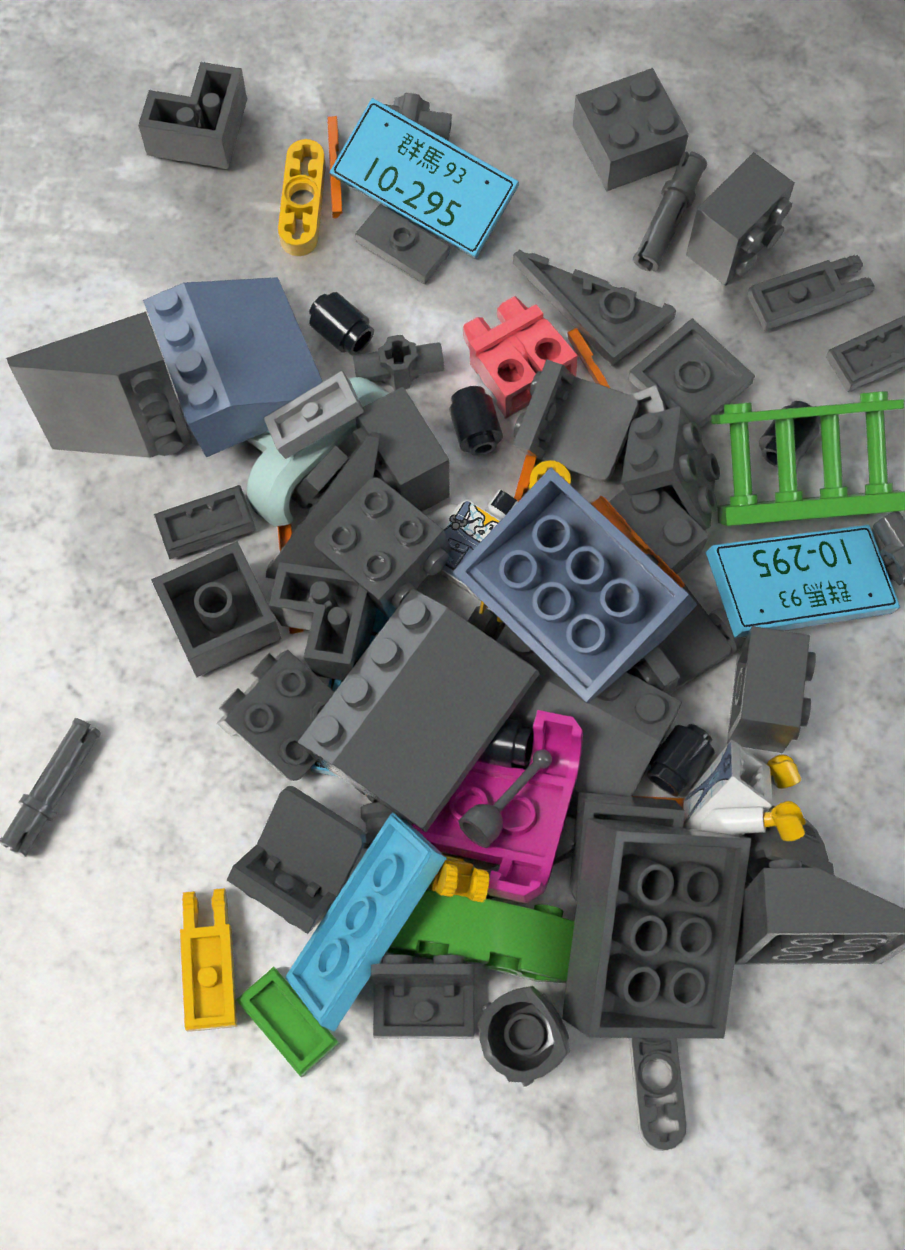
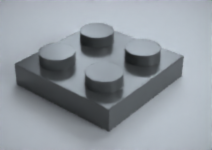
M691 318L631 369L628 380L640 391L657 385L661 390L666 408L671 409L681 406L689 421L696 422L699 429H701L711 420V415L718 414L724 409V405L730 404L753 383L755 375L700 324Z

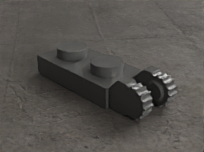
M853 255L833 262L826 260L749 287L747 296L764 331L842 305L844 302L850 303L869 295L875 286L869 277L841 284V279L854 275L863 267L860 257Z

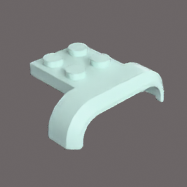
M354 377L349 379L362 407L389 394V392L366 378ZM356 419L350 420L287 459L276 449L269 431L248 439L249 443L263 452L255 462L247 483V497L253 511L274 527L289 525L293 521L289 510V501L294 488L320 463L335 445L338 446L357 429Z

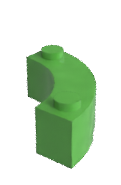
M426 890L386 952L393 955H409L414 958L432 960L434 956L459 955L464 956V961L483 964L485 969L515 975L535 982L567 983L574 921L562 918L564 910L554 906L537 904L534 905V909L489 899H485L482 903L471 901L469 898L459 895H453V897L442 896L436 891Z

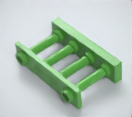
M888 391L860 393L859 403L752 411V403L724 405V414L711 415L712 424L730 423L734 495L730 496V504L717 505L718 523L731 526L905 511V491L893 490V483H888L884 410L904 409V399L888 400ZM865 412L869 484H865V493L848 494V487L843 486L839 414ZM820 416L824 488H820L819 497L803 498L802 490H798L793 418ZM775 419L779 492H775V500L758 502L757 494H752L748 422Z

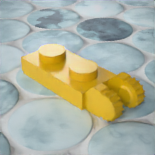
M442 853L447 859L428 888L442 896L453 897V895L467 897L471 901L483 903L489 886L490 878L488 872L477 868L472 870L473 864L464 862V858Z
M225 888L214 889L212 896L214 926L198 927L199 902L195 891L183 892L184 929H180L185 1030L192 1032L238 1027L232 927L228 924Z

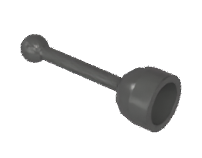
M545 749L536 751L533 755V763L493 806L485 804L475 805L459 819L460 828L470 840L483 848H488L497 839L503 829V818L500 812L539 769H545L551 765L552 756L550 752Z

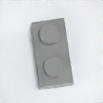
M340 371L264 417L276 449L287 459L364 413V410L350 380L343 371Z

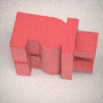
M516 296L501 303L497 308V317L501 324L493 329L489 327L483 317H476L463 326V338L470 352V365L497 399V406L505 418L529 405L532 397L530 388L533 378L538 371H542L546 359L564 365L575 377L577 372L578 355L553 325L543 318V312L537 304L527 308Z

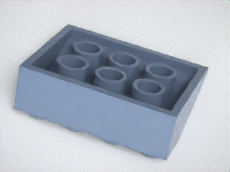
M278 277L184 282L143 300L187 424L206 457L269 431L264 417L323 382Z
M551 467L453 571L486 606L586 703H590L659 645L697 606L696 602L682 587Z

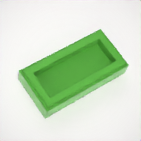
M272 967L236 999L301 1078L339 1044L330 1031L319 1024L295 990L275 967Z

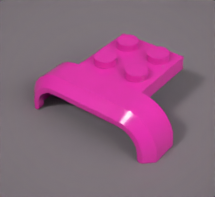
M537 710L533 724L534 739L529 766L533 763L534 753L540 749L550 752L552 763L545 769H539L500 812L503 818V829L488 848H483L470 840L460 828L459 819L475 805L485 804L493 806L525 771L524 769L514 767L511 769L477 761L427 832L412 824L440 852L499 864L498 872L492 870L490 873L488 894L526 904L543 894L547 888L576 784L583 745V731L574 717Z

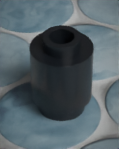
M333 292L329 295L322 294L310 307L309 314L311 317L309 325L342 353L348 352L351 356L359 354L369 344L374 335V328L369 325V318L338 292Z
M469 386L456 391L451 396L452 404L449 412L460 449L474 456L491 453L503 438L492 397L486 394L484 388L480 386Z
M793 401L782 409L811 407V405L803 401ZM820 416L793 418L796 465L820 432ZM774 419L760 438L759 446L765 460L771 465L778 467Z
M508 718L477 761L511 769L516 765L527 766L533 748V728L524 727L523 721Z
M688 724L687 727L676 725L650 762L651 769L648 771L647 777L659 789L675 797H678L683 790H689L715 754V750L710 744L712 742L711 736L694 724Z

